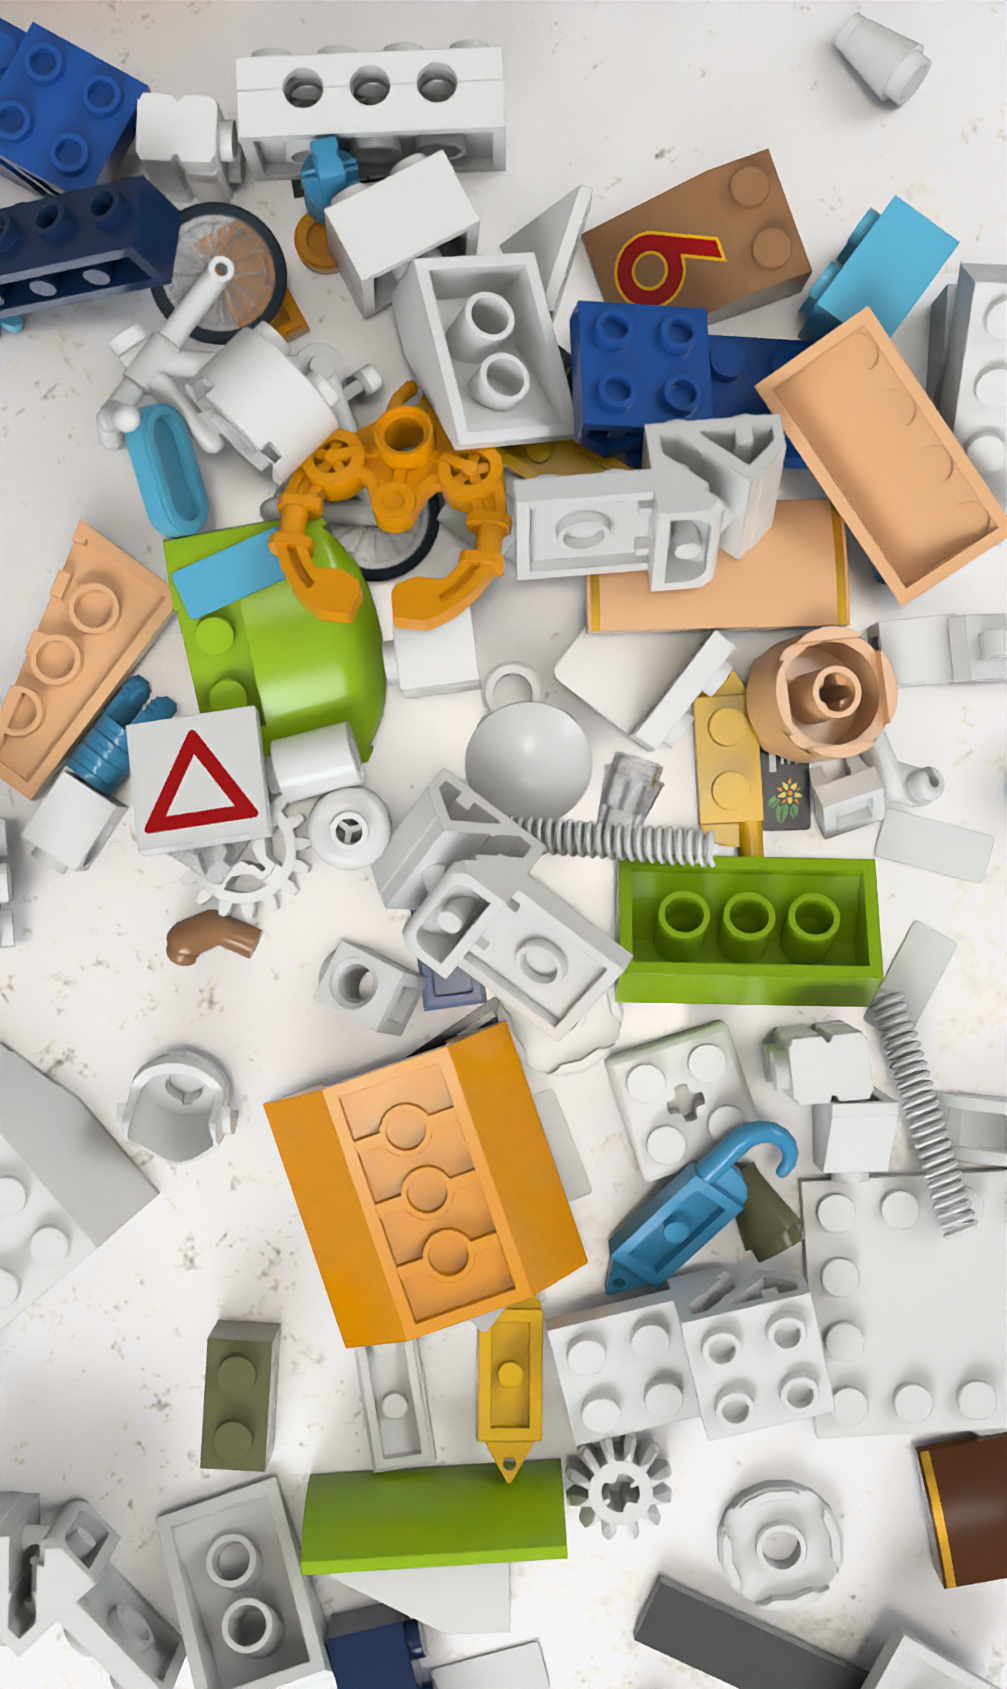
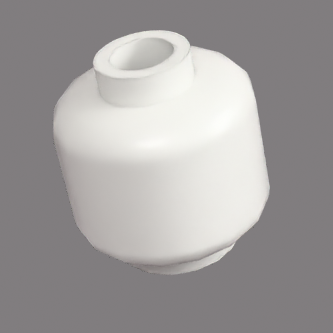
M356 785L321 795L310 812L307 833L312 849L322 861L336 869L353 871L370 866L383 855L390 842L392 821L388 807L381 797L363 785ZM345 819H353L358 823L349 825ZM337 826L346 831L344 839L338 836ZM362 830L360 837L351 841L352 833Z

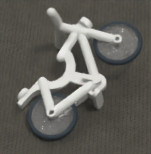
M203 202L181 210L182 218L172 284L150 288L156 305L167 320L157 333L153 332L151 336L140 321L108 342V345L126 370L122 374L123 380L96 416L99 440L105 448H119L124 441V432H132L138 428L140 414L136 406L145 394L151 395L158 403H166L174 407L183 417L190 437L203 450L208 453H217L224 447V436L208 419L217 409L214 407L202 412L170 377L192 378L217 353L179 351L188 337L204 343L226 345L243 327L254 329L262 320L270 324L281 308L287 286V268L284 254L272 231L251 212L239 206L223 202ZM320 342L312 343L301 349L297 355H287L286 357L304 376L311 370L315 371L337 393L340 401L334 408L338 413L336 418L339 428L353 433L358 431L348 401L354 397L361 400L383 387V381L376 369L371 364H367L345 379L347 386L342 389L341 382L345 373L344 362L339 352L332 346ZM295 471L282 484L277 483V490L274 496L261 504L260 516L264 521L281 518L282 514L279 513L277 508L278 498L280 494L284 493ZM366 487L349 500L336 502L325 500L323 502L324 510L322 516L329 522V525L324 526V528L334 536L347 553L351 551L366 581H385L408 573L427 556L438 534L440 522L437 521V517L440 513V504L437 493L427 501L414 526L405 532L396 534L385 532L377 525Z

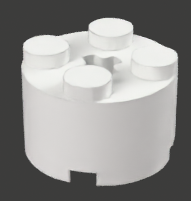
M262 320L254 329L243 327L185 384V388L196 404L206 396L217 409L208 418L210 422L258 470L262 472L271 463L273 465L272 480L282 484L339 428L336 418L338 413L334 406L340 399L333 388L318 373L311 370L304 376L286 357L291 352L289 345L272 326Z

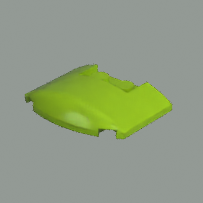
M323 516L318 520L308 519L305 535L313 538L315 544L314 555L311 557L315 567L343 569L360 581L364 600L353 623L319 620L297 600L286 579L195 620L189 617L173 582L172 574L266 530L279 527L281 518L164 539L163 548L174 611H177L200 714L255 705L260 717L264 756L271 755L270 743L273 740L348 721L357 742L362 763L368 762L374 749V745L371 746L380 725L385 704L386 674L382 653V630L376 606L364 575L351 551L347 553L334 536L324 528V526L329 525V522Z

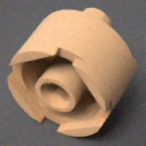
M840 626L819 628L773 645L763 655L753 661L746 689L747 712L760 746L772 755H778L786 760L797 763H817L845 758L868 750L878 741L876 738L882 732L885 724L891 722L897 706L898 691L896 677L892 665L881 650L875 651L868 642L861 638L864 635L851 628ZM819 692L822 694L823 702L820 699Z

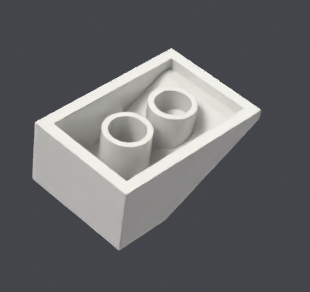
M523 252L413 259L390 298L405 358L455 451L575 439L573 401L535 253Z
M276 1476L155 1518L194 1689H303L334 1678L326 1644L328 1630L311 1575L301 1576V1545Z

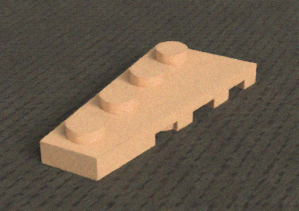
M81 519L72 537L74 543L63 570L59 569L49 594L52 596L38 630L33 631L25 650L27 656L14 686H10L0 710V778L32 801H36L177 612L173 608L169 584Z

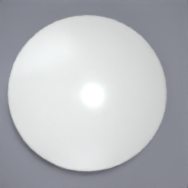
M524 701L503 706L481 718L468 743L465 756V771L469 787L506 816L514 815L516 821L521 815H523L526 821L530 816H533L535 821L543 817L546 823L550 817L556 820L564 816L581 800L591 779L593 762L588 739L572 714L546 703Z

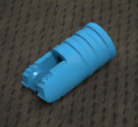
M139 674L131 676L65 762L81 778L109 797L113 795L130 772L126 725L169 719L177 712V703L167 696H156L154 700L151 699V702L146 704L152 691L150 690L149 682ZM146 704L145 710H142L141 707Z

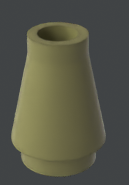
M752 1162L740 1168L746 1181L748 1197L743 1204L744 1209L735 1216V1220L745 1251L752 1250L757 1261L760 1263L803 1240V1237L796 1226L801 1220L762 1176L756 1164Z

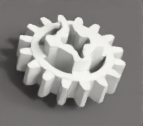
M283 795L275 798L273 802L269 801L273 835L280 828L285 841L283 865L273 855L272 837L256 839L251 846L253 853L257 855L256 859L260 863H254L250 860L235 863L232 858L236 853V848L231 843L213 846L215 862L209 869H207L203 859L202 847L175 851L172 853L173 860L188 861L190 870L185 872L179 879L181 884L198 882L202 886L195 900L199 905L206 904L214 897L220 899L218 905V915L229 916L235 904H241V910L245 919L256 917L258 901H262L271 912L280 909V901L276 893L282 890L292 896L297 895L300 888L291 879L294 872H310L312 868L309 863L299 859V850L311 847L309 838L298 837L296 829L307 821L305 814L288 817L285 810L289 803L286 802ZM252 874L259 881L267 884L265 887L253 892H238L228 889L240 875Z

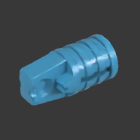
M335 136L311 141V154L304 161L300 171L306 209L310 216L323 226H326L324 209L332 206V199L347 187L360 183V173L356 158L338 147Z

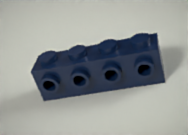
M144 175L126 177L116 182L82 190H70L65 194L31 202H20L13 206L1 208L0 319L172 284L182 212Z

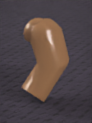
M209 909L175 923L167 933L166 940L168 944L166 954L176 965L190 966L195 964L196 958L200 954L219 945L251 959L261 939L263 930L232 916L218 915V910Z

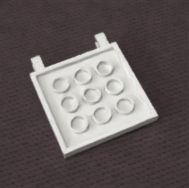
M1007 1168L961 1170L963 1171L961 1176L956 1179L966 1181L960 1189L969 1191L968 1195L963 1199L972 1201L971 1205L966 1209L975 1211L974 1216L970 1219L978 1221V1224L972 1230L963 1233L964 1237L948 1240L943 1238L944 1233L959 1227L943 1230L940 1228L942 1222L956 1217L938 1219L936 1217L939 1212L949 1208L935 1209L933 1207L936 1202L946 1198H930L932 1192L942 1188H927L929 1182L939 1178L926 1179L924 1178L926 1172L870 1175V1180L862 1183L834 1182L831 1180V1177L798 1179L803 1237L804 1279L812 1295L836 1406L835 1412L813 1417L814 1433L817 1439L1007 1429Z

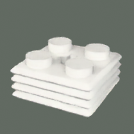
M715 1020L608 1055L604 1060L640 1172L645 1181L650 1182L682 1171L691 1161H700L733 1129L744 1123L759 1120L729 1028L721 1020ZM683 1084L686 1085L691 1093L700 1092V1099L693 1103V1112L687 1115H682L678 1108L668 1110L667 1103L676 1098L674 1088ZM760 1143V1144H758V1145H755V1146H753L752 1148L757 1147V1146H760V1145H762L763 1143Z

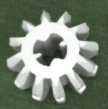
M636 1432L622 1435L620 1442H612V1437L599 1440V1448H596L591 1443L578 1445L577 1453L582 1462L568 1463L565 1473L566 1478L574 1483L566 1491L568 1505L582 1507L579 1513L580 1524L584 1528H588L602 1520V1536L608 1541L616 1534L617 1525H625L628 1536L634 1540L640 1535L639 1519L642 1518L648 1524L658 1526L661 1521V1515L656 1505L671 1503L673 1498L671 1487L664 1483L672 1475L671 1466L668 1460L656 1459L659 1452L658 1443L653 1438H650L636 1446ZM618 1474L628 1475L629 1482H623L619 1491L609 1490V1484L616 1482Z

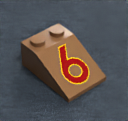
M769 149L709 169L581 234L584 248L604 302L707 309L708 326L801 293L812 273Z

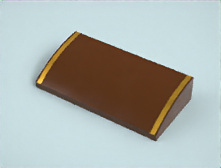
M1007 1432L914 1447L932 1565L943 1588L949 1589L1007 1578Z

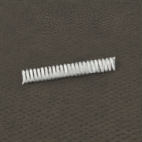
M514 815L509 816L511 820L543 843L545 838L547 848L542 855L549 851L551 855H556L559 852L561 856L569 853L571 857L579 854L581 858L588 854L591 859L598 855L600 859H605L608 856L611 860H614L618 856L621 861L628 857L631 862L638 858L641 863L648 859L651 863L658 860L661 864H664L668 860L671 865L678 861L681 866H684L687 862L692 867L697 863L701 867H705L708 863L712 868L716 866L713 860L715 834L712 829L706 835V855L703 860L702 852L705 834L701 828L696 833V854L693 859L694 831L692 828H689L686 832L685 856L683 858L684 830L681 827L676 830L675 855L672 857L674 829L669 826L665 832V854L662 857L664 829L661 825L656 828L654 839V828L651 825L646 828L644 836V828L641 824L636 827L634 834V827L631 823L626 826L624 833V826L621 823L616 825L614 832V825L611 822L605 826L604 831V824L601 821L596 824L594 829V824L591 820L586 825H584L582 820H579L575 825L572 819H569L565 824L562 818H560L555 824L552 817L545 823L543 817L535 821L533 816H530L526 821L523 815H521L516 821ZM555 840V848L553 849L552 845ZM593 840H594V846H595L594 852H592V849H591V848H592V844H593ZM603 840H604L605 850H604V852L602 853L601 848H602ZM614 840L615 851L612 854L611 848ZM623 840H624V848H625V851H624V853H623V855H622L621 849H622ZM633 840H634L635 852H634V854L632 855L631 849H632ZM563 841L565 842L564 850L562 849ZM573 841L575 843L574 851L572 850ZM583 841H584V845H585L584 851H582V849H581V848H582ZM644 841L645 853L642 856L641 850ZM653 841H654L655 853H654V856L652 857L651 851H652Z
M880 989L876 993L873 1000L875 1004H873L871 1010L879 1012L874 1020L882 1022L877 1030L885 1032L880 1039L889 1041L883 1047L886 1051H892L887 1055L886 1059L895 1061L889 1068L894 1071L900 1070L892 1078L903 1080L895 1087L898 1090H905L901 1092L898 1098L908 1100L904 1102L901 1108L911 1110L907 1112L905 1118L908 1120L917 1119L910 1122L908 1128L912 1130L920 1129L913 1132L911 1138L916 1140L923 1139L915 1144L914 1147L916 1149H926L920 1152L917 1157L929 1159L923 1162L920 1167L923 1169L935 1168L926 1172L924 1178H939L929 1182L927 1185L929 1189L942 1188L932 1192L930 1198H946L936 1202L933 1207L935 1209L949 1208L939 1212L936 1217L938 1219L956 1217L942 1222L940 1228L943 1230L959 1227L944 1233L943 1238L948 1240L964 1237L963 1233L975 1228L978 1221L970 1219L974 1216L975 1211L966 1209L972 1203L968 1199H963L968 1195L969 1191L960 1189L966 1181L956 1179L963 1172L959 1169H953L958 1165L959 1161L949 1159L955 1155L956 1151L946 1149L951 1146L953 1141L943 1139L950 1132L946 1129H940L946 1124L945 1120L937 1119L943 1114V1111L939 1109L931 1110L940 1103L936 1099L928 1100L934 1097L937 1091L933 1089L925 1090L931 1087L934 1082L922 1080L927 1078L931 1072L928 1070L917 1071L924 1068L928 1063L924 1060L914 1061L921 1058L925 1053L921 1050L911 1051L918 1048L921 1042L918 1040L906 1042L918 1035L916 1031L903 1032L912 1028L915 1023L912 1021L898 1023L910 1018L912 1015L909 1011L895 1013L907 1008L909 1005L905 1001L893 1003L903 999L906 994L897 992L885 995L884 990Z

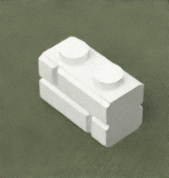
M142 93L140 99H137L135 153L151 183L170 202L191 203L194 197H198L200 203H230L231 199L234 198V183H244L246 157L241 144L237 143L235 120L224 119L214 96L183 94L180 101H176L173 94Z
M842 1020L812 1023L811 1028L804 1024L775 1027L773 1034H771L772 1043L762 1045L763 1068L767 1083L773 1082L776 1091L783 1090L799 1106L830 1103L832 1096L840 1102L869 1099L872 1091H874L869 1039L862 1031Z

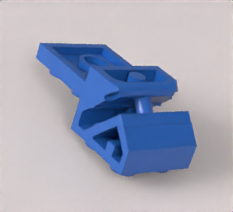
M0 18V175L39 196L47 194L56 196L65 194L70 190H82L110 183L136 136L137 99H140L142 93H152L149 86L35 22H32L28 31L25 32Z
M578 300L569 319L575 442L603 458L625 452V460L635 470H641L645 424L665 423L676 419L694 421L731 418L740 414H751L754 416L772 414L754 386L810 347L815 341L708 335L707 309ZM784 432L786 451L782 468L810 470Z

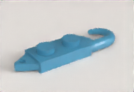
M758 1120L744 1123L730 1131L700 1161H691L608 1240L611 1258L605 1279L606 1295H612L646 1284H651L658 1289L744 1209L743 1204L748 1197L747 1185L743 1174L735 1163L753 1146L760 1143L776 1145L782 1152V1160L776 1169V1174L780 1178L788 1176L795 1167L799 1154L796 1140L790 1132L774 1122Z

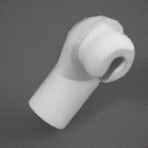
M885 731L876 738L878 740L868 750L860 753L862 760L868 768L875 766L885 787V799L910 807L928 806L943 793L944 779L941 773L934 767L926 766L920 768L898 762Z

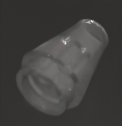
M615 752L612 764H605L597 823L601 821L604 824V831L605 826L609 822L614 825V832L616 825L621 823L624 826V833L626 826L631 823L634 827V834L636 827L639 824L643 825L665 786L660 781L664 769L662 765L633 754Z

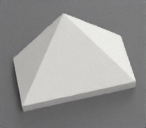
M579 185L499 245L503 254L535 253L552 323L554 322L591 207L593 188Z

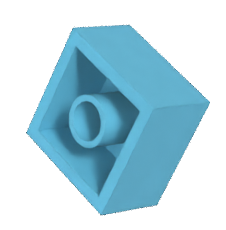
M896 195L882 214L871 207L847 240L848 243L836 259L843 267L841 268L831 261L808 293V298L798 311L807 317V320L797 337L804 341L817 342L863 308L869 306L889 338H891L960 242Z

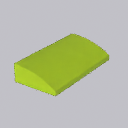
M561 1459L524 1461L512 1483L506 1482L496 1463L403 1468L373 1473V1470L310 1474L302 1528L301 1576L568 1559ZM503 1462L504 1468L507 1469L514 1465V1462Z

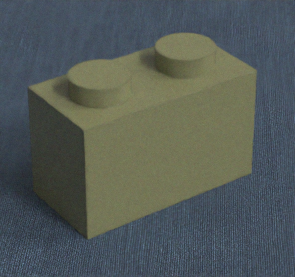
M218 1320L208 1336L200 1468L266 1471L274 1450L281 1323Z

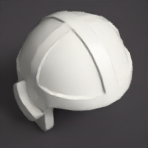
M175 1049L171 1053L161 1055L140 1067L130 1086L127 1103L117 1104L116 1120L118 1130L123 1131L126 1143L136 1146L165 1162L182 1165L209 1155L220 1147L226 1134L233 1135L237 1127L238 1110H232L231 1106H229V1081L221 1070L210 1060L193 1053L191 1050Z

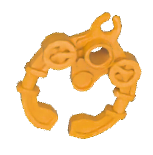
M414 380L406 381L392 395L386 412L377 421L354 433L338 428L297 468L284 493L279 495L277 508L279 513L282 514L278 532H273L269 536L268 547L272 554L278 556L283 574L297 600L306 610L321 621L353 623L364 600L360 581L345 570L315 567L311 559L314 555L315 544L313 538L305 535L308 519L318 520L322 517L324 510L323 502L325 500L331 502L349 500L363 491L364 487H366L369 493L375 521L379 528L385 532L396 534L412 528L427 501L435 493L442 491L443 498L453 509L467 514V531L477 535L474 550L465 549L461 551L458 565L444 579L415 576L395 584L391 592L392 618L396 628L429 631L460 615L477 600L494 577L504 574L505 559L501 555L504 537L511 535L513 522L511 515L508 514L504 493L506 482L502 457L494 447L455 451L431 404L425 411L415 406L405 405L408 400L417 394L418 385ZM415 447L409 451H401L405 448Z

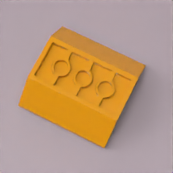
M506 1020L445 1040L446 1045L328 1086L324 1082L263 1104L346 1349L407 1342L534 1297L589 1263Z

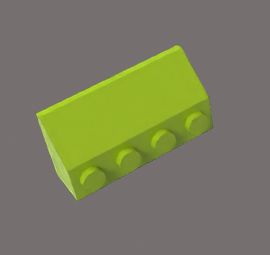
M713 856L716 866L712 868L709 863L705 867H701L699 863L692 867L689 862L681 866L678 861L671 865L668 860L661 864L658 860L651 863L647 859L641 863L638 858L634 862H631L628 857L624 861L618 858L614 941L634 956L625 971L615 981V1002L835 1007L871 1006L884 979L875 859Z

